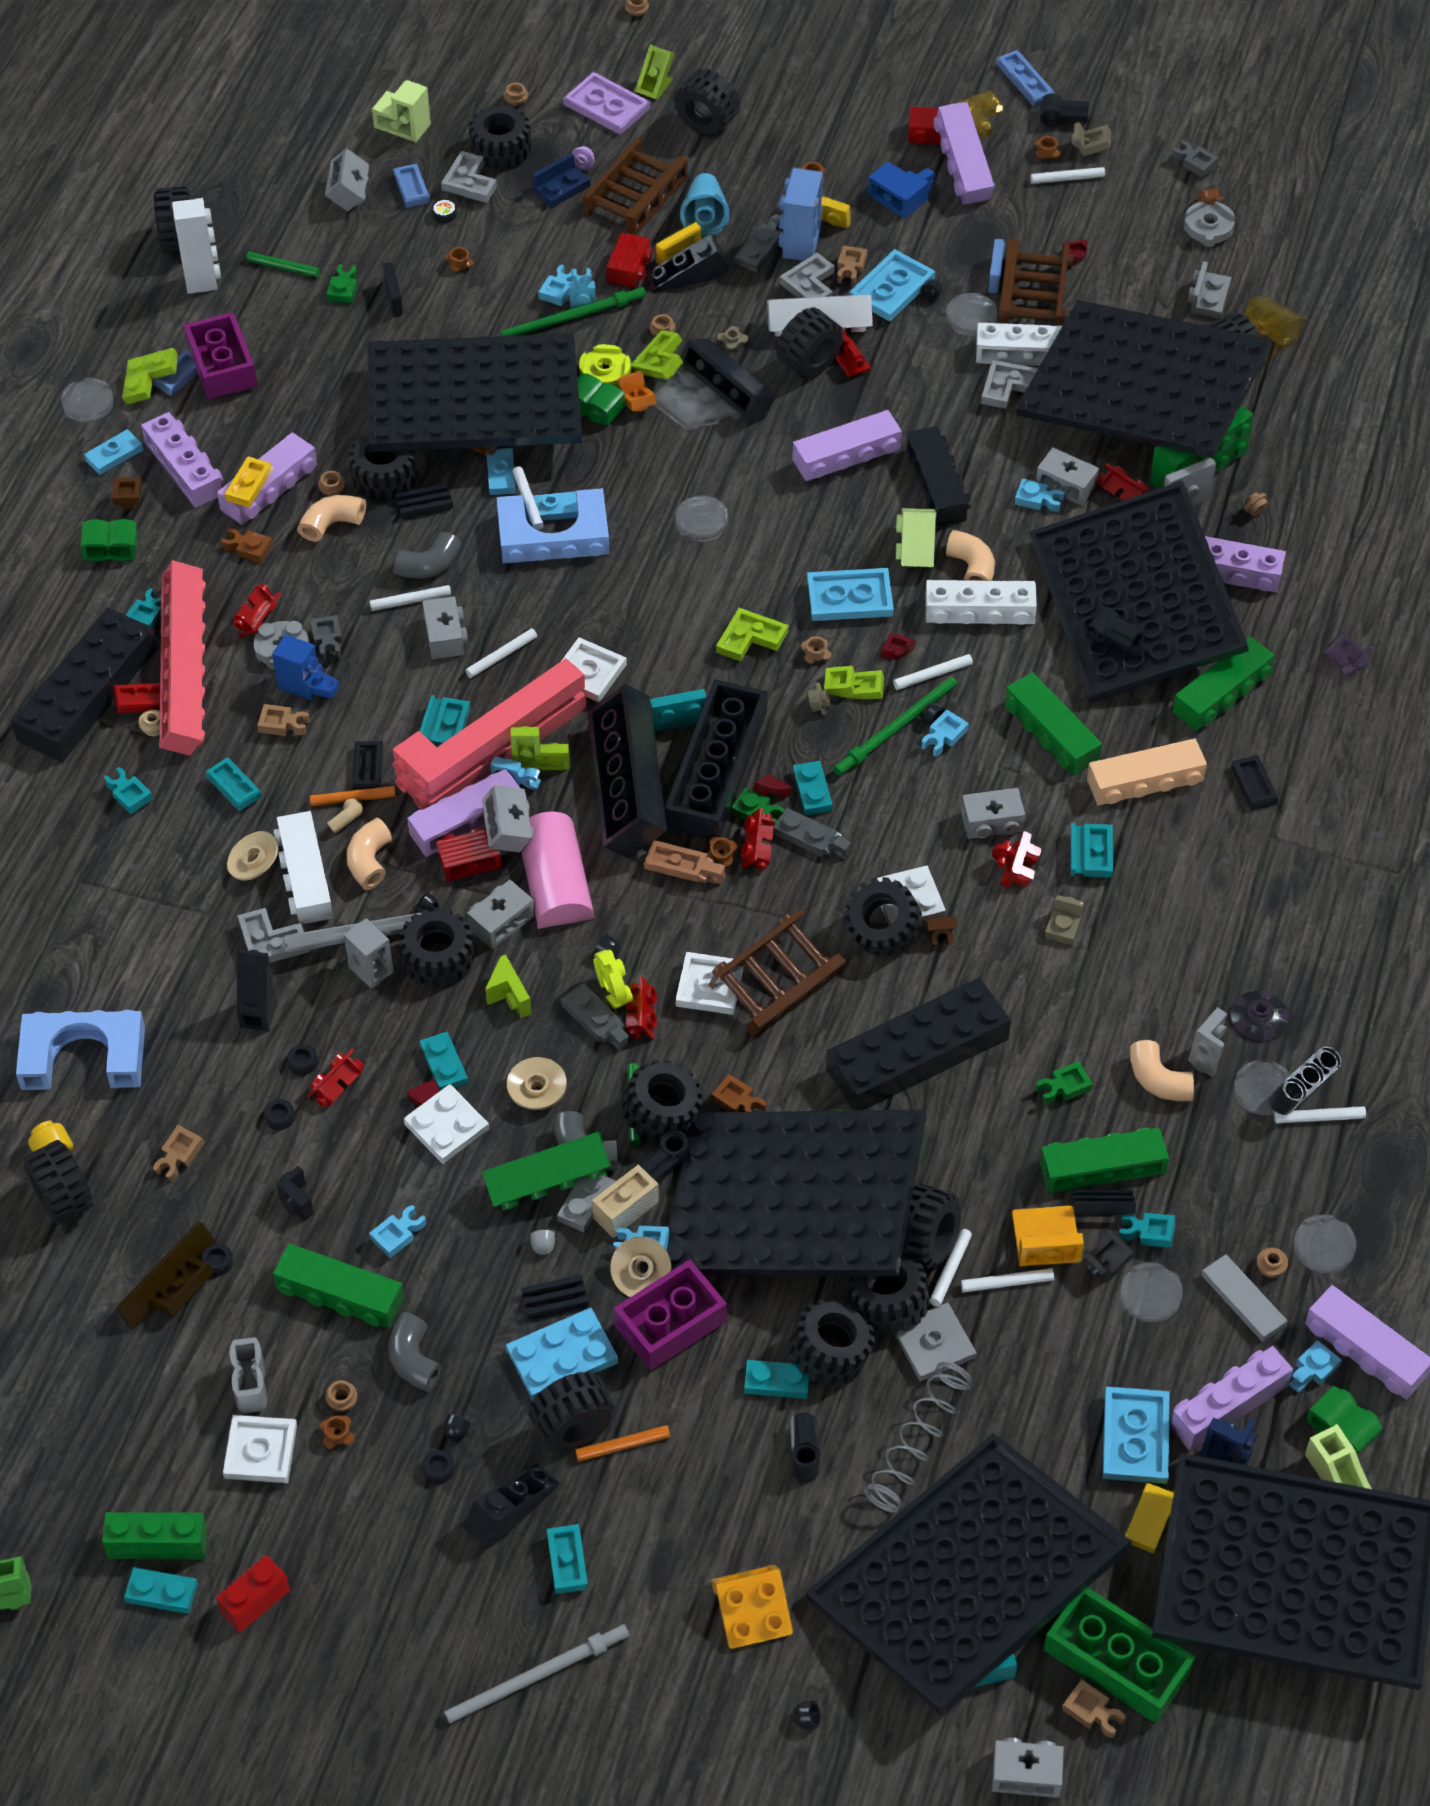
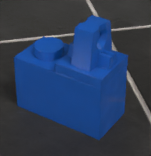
M887 161L868 177V196L902 217L907 218L928 200V192L934 184L935 172L926 168L918 174L912 171L906 173L901 168Z
M285 634L272 653L278 689L310 701L313 700L315 695L332 699L339 689V681L323 672L322 664L318 663L315 645Z

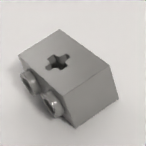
M346 148L330 162L325 196L347 212L354 206H359L366 196L365 188L369 178V164Z
M1052 448L1037 468L1036 482L1047 484V491H1063L1065 499L1083 506L1097 487L1099 468L1066 452Z
M455 596L424 600V619L432 660L464 655L463 644L468 643L466 627L461 628L460 623H464L462 606L457 607Z
M494 785L482 799L489 849L521 852L533 837V827L530 825L529 802L526 800L525 789Z
M1018 788L962 795L961 815L968 839L986 838L1001 834L1012 835L1017 832H1023L1025 812Z
M508 880L502 886H497L487 898L475 903L467 912L470 930L491 949H494L535 916L534 900L511 880Z
M367 918L359 924L351 926L344 934L349 968L370 988H373L394 972L389 939Z
M1005 1738L1002 1741L996 1740L993 1755L992 1792L1059 1798L1062 1788L1064 1746H1056L1055 1743L1050 1741H1038L1036 1744L1022 1743L1017 1738ZM1025 1762L1030 1763L1031 1769L1025 1768Z

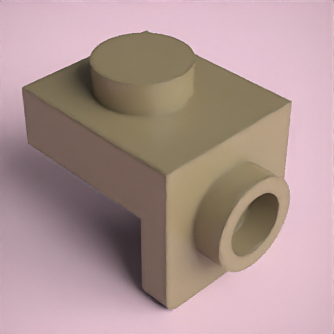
M1080 122L1074 124V133L1071 135L1072 143L1075 148H1079L1083 157L1111 148V130L1108 125L1084 131Z

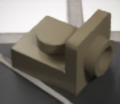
M1057 895L1044 938L1072 946L1082 919L1084 903L1072 897Z

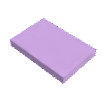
M595 72L591 73L563 98L565 106L619 135L624 133L650 109V101Z

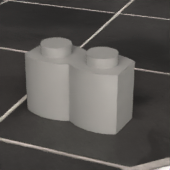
M256 1337L233 1340L230 1346V1360L233 1368L232 1388L237 1407L241 1414L264 1411L267 1405V1391L264 1383L265 1364L260 1344Z

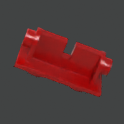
M843 328V343L835 357L836 361L847 377L870 370V365Z
M1108 463L1105 464L1108 473L1100 475L1097 481L1100 484V488L1114 497L1117 496L1120 490H1123V493L1119 496L1120 501L1149 492V487L1139 479L1136 481L1132 480L1123 468L1119 466L1114 468Z
M263 583L254 587L246 599L253 608L244 603L233 617V625L237 629H242L238 635L239 637L248 634L254 635L258 632L259 627L264 624L262 621L265 616L272 613L277 607L275 602L280 597V592L272 595L269 592V587Z
M761 807L749 815L744 823L746 836L745 843L741 848V857L743 858L742 869L755 864L756 869L766 870L770 864L772 846L762 843V840L772 841L775 821L772 819V815L762 814L763 808Z
M640 976V984L633 983L629 985L633 1001L626 1004V1009L628 1012L634 1010L636 1012L626 1014V1033L629 1034L631 1039H638L641 1034H646L651 1040H654V1028L657 1027L654 1003L657 1002V993L655 988L650 986L643 976Z
M353 1049L345 1056L340 1052L329 1064L332 1070L326 1076L320 1073L309 1084L312 1091L308 1094V1099L315 1094L318 1097L316 1102L321 1107L331 1106L344 1092V1089L337 1082L340 1080L348 1087L362 1074L364 1064L359 1059L353 1061L350 1058L354 1051Z

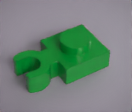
M343 264L338 265V277L332 276L327 292L328 302L353 304L357 289L356 266L352 265V269L349 272H343Z
M744 788L731 807V814L746 820L749 815L761 807L763 808L762 814H770L772 817L777 816L780 818L785 810L778 805L770 806V798Z
M1079 1061L1053 1071V1080L1044 1078L1036 1083L1037 1092L1044 1089L1050 1091L1043 1095L1044 1104L1054 1102L1060 1094H1062L1065 1101L1092 1091L1093 1083Z

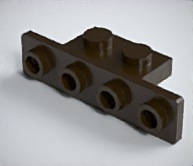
M196 1222L116 1307V1310L129 1328L135 1329L154 1308L174 1316L214 1273L209 1263L200 1260L203 1251L208 1246L215 1244V1240L203 1223Z

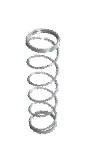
M939 1362L935 1366L937 1375L931 1376L927 1380V1389L931 1398L919 1399L913 1406L914 1415L918 1422L904 1423L900 1427V1438L905 1446L890 1447L886 1451V1461L891 1470L875 1472L872 1475V1484L866 1486L865 1494L867 1498L877 1507L888 1512H899L903 1508V1503L896 1493L883 1485L874 1483L875 1477L879 1473H893L903 1482L909 1485H916L912 1478L893 1469L888 1459L890 1451L896 1448L908 1449L917 1458L929 1461V1457L925 1453L906 1444L902 1436L903 1428L910 1424H918L932 1435L943 1437L940 1430L922 1423L916 1413L917 1404L924 1400L935 1401L945 1411L952 1414L957 1413L952 1405L933 1396L929 1387L930 1381L939 1377L944 1383L955 1389L969 1390L973 1381L970 1375L954 1363ZM939 1367H947L957 1371L969 1384L957 1377L943 1374ZM948 1378L957 1380V1381L961 1382V1383L964 1384V1385L957 1384V1383L951 1381V1380L948 1379ZM942 1404L948 1406V1407L951 1408L952 1410H949L948 1408L944 1407ZM869 1489H874L877 1495L888 1505L876 1499ZM879 1491L890 1496L899 1507L887 1501Z

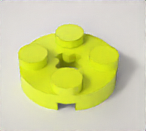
M597 345L587 355L586 352L582 354L579 361L580 375L581 373H587L598 378L603 383L619 388L617 379L631 373L630 357L628 355L626 357L622 353V349L617 346ZM603 365H608L609 367L608 369H602Z
M610 949L595 953L594 956L596 958L593 961L596 975L601 988L605 987L611 994L605 997L612 1008L616 1009L633 1001L632 993L628 985H624L622 976L626 975L622 961L620 959L615 960L614 954Z

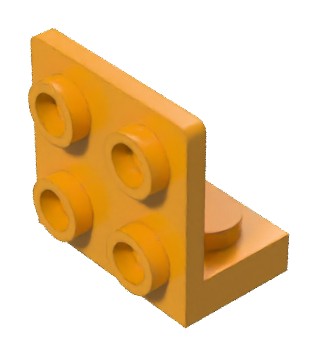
M1072 1206L1013 1210L1012 1219L1019 1266L1081 1262L1084 1247L1083 1234L1077 1233Z
M770 1565L711 1579L713 1592L718 1596L726 1638L731 1649L788 1636L793 1633L782 1577L777 1566Z

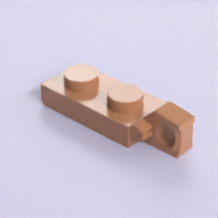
M655 840L644 862V869L698 883H706L708 881L722 884L726 875L725 865L714 863L713 859L707 857V853Z

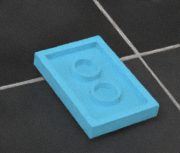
M894 249L849 292V295H871L872 312L890 322L920 293V289L926 281L935 279V271Z
M888 568L807 573L812 621L893 616L894 609Z
M592 1308L506 1344V1350L532 1401L546 1386L564 1376L577 1372H592L595 1374L618 1364V1357Z
M1106 1387L1102 1479L1167 1484L1170 1391Z

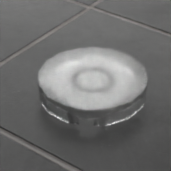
M960 294L947 305V322L951 324V328L954 331L963 335L976 336L978 323H996L997 308L994 302L981 294Z
M84 378L83 382L77 383L74 381L64 389L61 396L63 411L66 415L75 421L81 422L96 421L105 417L112 410L114 404L110 386L106 382L95 378Z
M706 495L693 496L684 500L676 510L677 529L683 536L692 537V540L710 541L718 538L728 526V510L721 501L714 497Z
M1262 1060L1249 1062L1237 1072L1234 1083L1235 1097L1240 1105L1251 1113L1262 1116L1274 1115L1276 1111L1270 1105V1095L1290 1076V1073L1276 1062L1270 1061V1063L1262 1062Z
M1315 1215L1305 1219L1297 1229L1294 1238V1250L1300 1262L1309 1269L1320 1273H1334L1344 1269L1352 1261L1357 1247L1356 1237L1350 1226L1344 1221L1341 1223L1336 1220V1217L1331 1215Z
M1142 1263L1131 1268L1123 1278L1120 1287L1121 1301L1125 1309L1134 1317L1146 1322H1159L1170 1318L1178 1311L1183 1297L1182 1283L1177 1274L1172 1270L1170 1272L1168 1269H1165L1164 1265L1159 1263Z

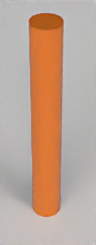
M394 786L311 795L310 802L311 807L345 803L346 800L351 798L357 801L396 796Z
M668 1425L575 1449L577 1461L580 1462L671 1437Z

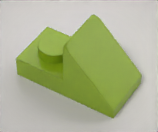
M650 45L635 92L658 100L672 82L673 78L667 75L675 53Z
M503 955L499 958L486 987L487 1004L490 1005L506 998L510 1009H516L522 1019L532 1014L530 997L506 955Z

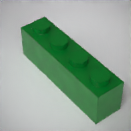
M1250 636L1246 639L1249 651L1218 661L1177 693L1172 712L1195 731H1198L1204 725H1210L1218 714L1223 710H1229L1242 695H1248L1261 680L1265 681L1271 676L1274 670L1273 662L1275 655Z
M1033 672L1006 687L1005 706L1011 714H1015L1022 722L1024 728L1028 732H1032L1039 739L1042 747L1045 750H1049L1057 758L1062 768L1067 769L1075 776L1087 769L1090 762L1100 760L1102 743Z
M1160 1127L1153 1129L1140 1128L1135 1132L1123 1134L1115 1132L1105 1137L1092 1139L1084 1137L1074 1142L1051 1143L1041 1148L1039 1163L1048 1193L1166 1174L1169 1156Z
M595 1132L485 1170L482 1174L493 1207L501 1206L504 1211L519 1206V1199L530 1196L533 1201L549 1195L548 1189L559 1186L562 1191L577 1186V1179L588 1176L591 1181L606 1176V1169L612 1168L601 1133Z
M290 1243L273 1272L276 1289L282 1294L289 1297L295 1295L304 1298L310 1304L317 1307L323 1305L332 1308L338 1314L345 1317L352 1315L363 1319L365 1323L374 1327L380 1325L389 1329L404 1299L401 1282Z

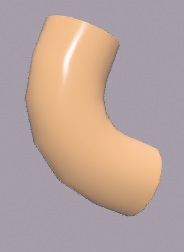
M334 495L322 498L312 504L302 516L297 527L298 533L307 540L320 541L327 527L334 522L343 521L359 525L365 515L366 500L348 495Z
M952 530L947 543L946 555L968 563L964 580L992 581L995 559L990 548L981 539L973 535Z
M379 818L373 819L352 836L346 851L347 866L354 879L364 890H371L378 886L386 874L385 869L376 861L375 854L380 848L392 841V836L387 826Z
M1142 1040L1131 1044L1130 1061L1134 1075L1146 1091L1160 1099L1193 1101L1194 1081L1192 1071L1176 1072L1165 1068L1160 1060L1159 1044L1154 1041Z

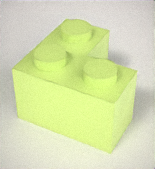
M405 80L395 94L386 91L372 108L374 128L417 142L431 125L427 87Z
M902 508V515L897 514L896 530L901 533L902 541L901 543H896V559L901 560V566L934 567L936 520L934 509Z

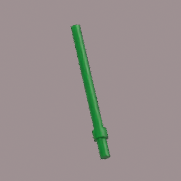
M643 287L628 292L613 293L612 297L500 331V336H521L615 306L617 308L627 306L628 302L646 297V292Z
M949 677L860 747L855 746L847 752V757L833 767L835 774L841 776L853 765L858 766L866 760V755L921 714L927 704L935 703L957 686L955 678Z

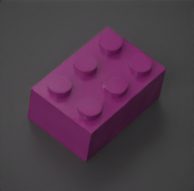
M233 312L183 325L187 347L207 400L258 387L254 363Z
M691 1259L614 1307V1326L650 1371L727 1322V1303Z

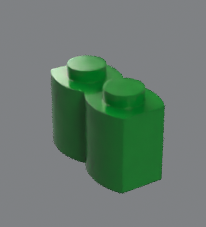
M581 373L578 377L580 414L587 415L594 423L609 425L626 406L625 393L616 386L603 383L590 374Z
M94 519L82 523L80 547L83 560L93 562L108 559L130 561L137 558L138 529L135 521L120 519L108 522Z
M1332 1386L1309 1409L1305 1419L1318 1433L1338 1424L1354 1448L1357 1457L1379 1437L1383 1428L1375 1413L1359 1407L1351 1393L1336 1386Z

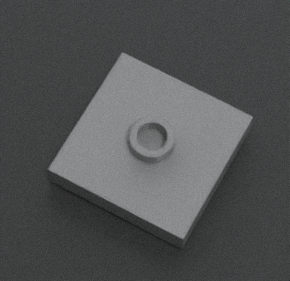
M1208 458L1166 475L1164 487L1183 481L1193 506L1210 500L1216 463L1212 458Z
M948 1302L928 1310L925 1317H920L921 1322L917 1326L913 1324L910 1326L911 1330L906 1332L899 1330L898 1334L894 1335L920 1382L937 1375L935 1366L939 1362H950L960 1365L976 1358L977 1352ZM939 1367L941 1372L951 1369L947 1367Z

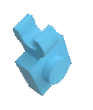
M1317 1340L1297 1359L1295 1366L1299 1369L1292 1375L1293 1380L1289 1383V1386L1299 1393L1311 1380L1321 1385L1340 1367L1342 1360Z

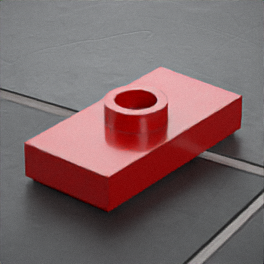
M160 683L113 686L117 713L146 712L149 710L160 711Z

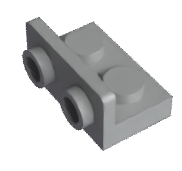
M1203 261L1201 270L1196 269L1193 285H1196V287H1191L1189 291L1188 302L1192 303L1190 313L1220 319L1232 277L1207 272L1208 262Z
M1218 1007L1197 1030L1188 1059L1196 1070L1205 1072L1211 1077L1216 1073L1225 1045L1220 1039L1227 1029L1224 1026L1227 1013Z

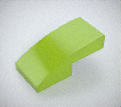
M853 666L826 668L824 690H827L828 694L853 699H883L884 675L882 670L855 673Z

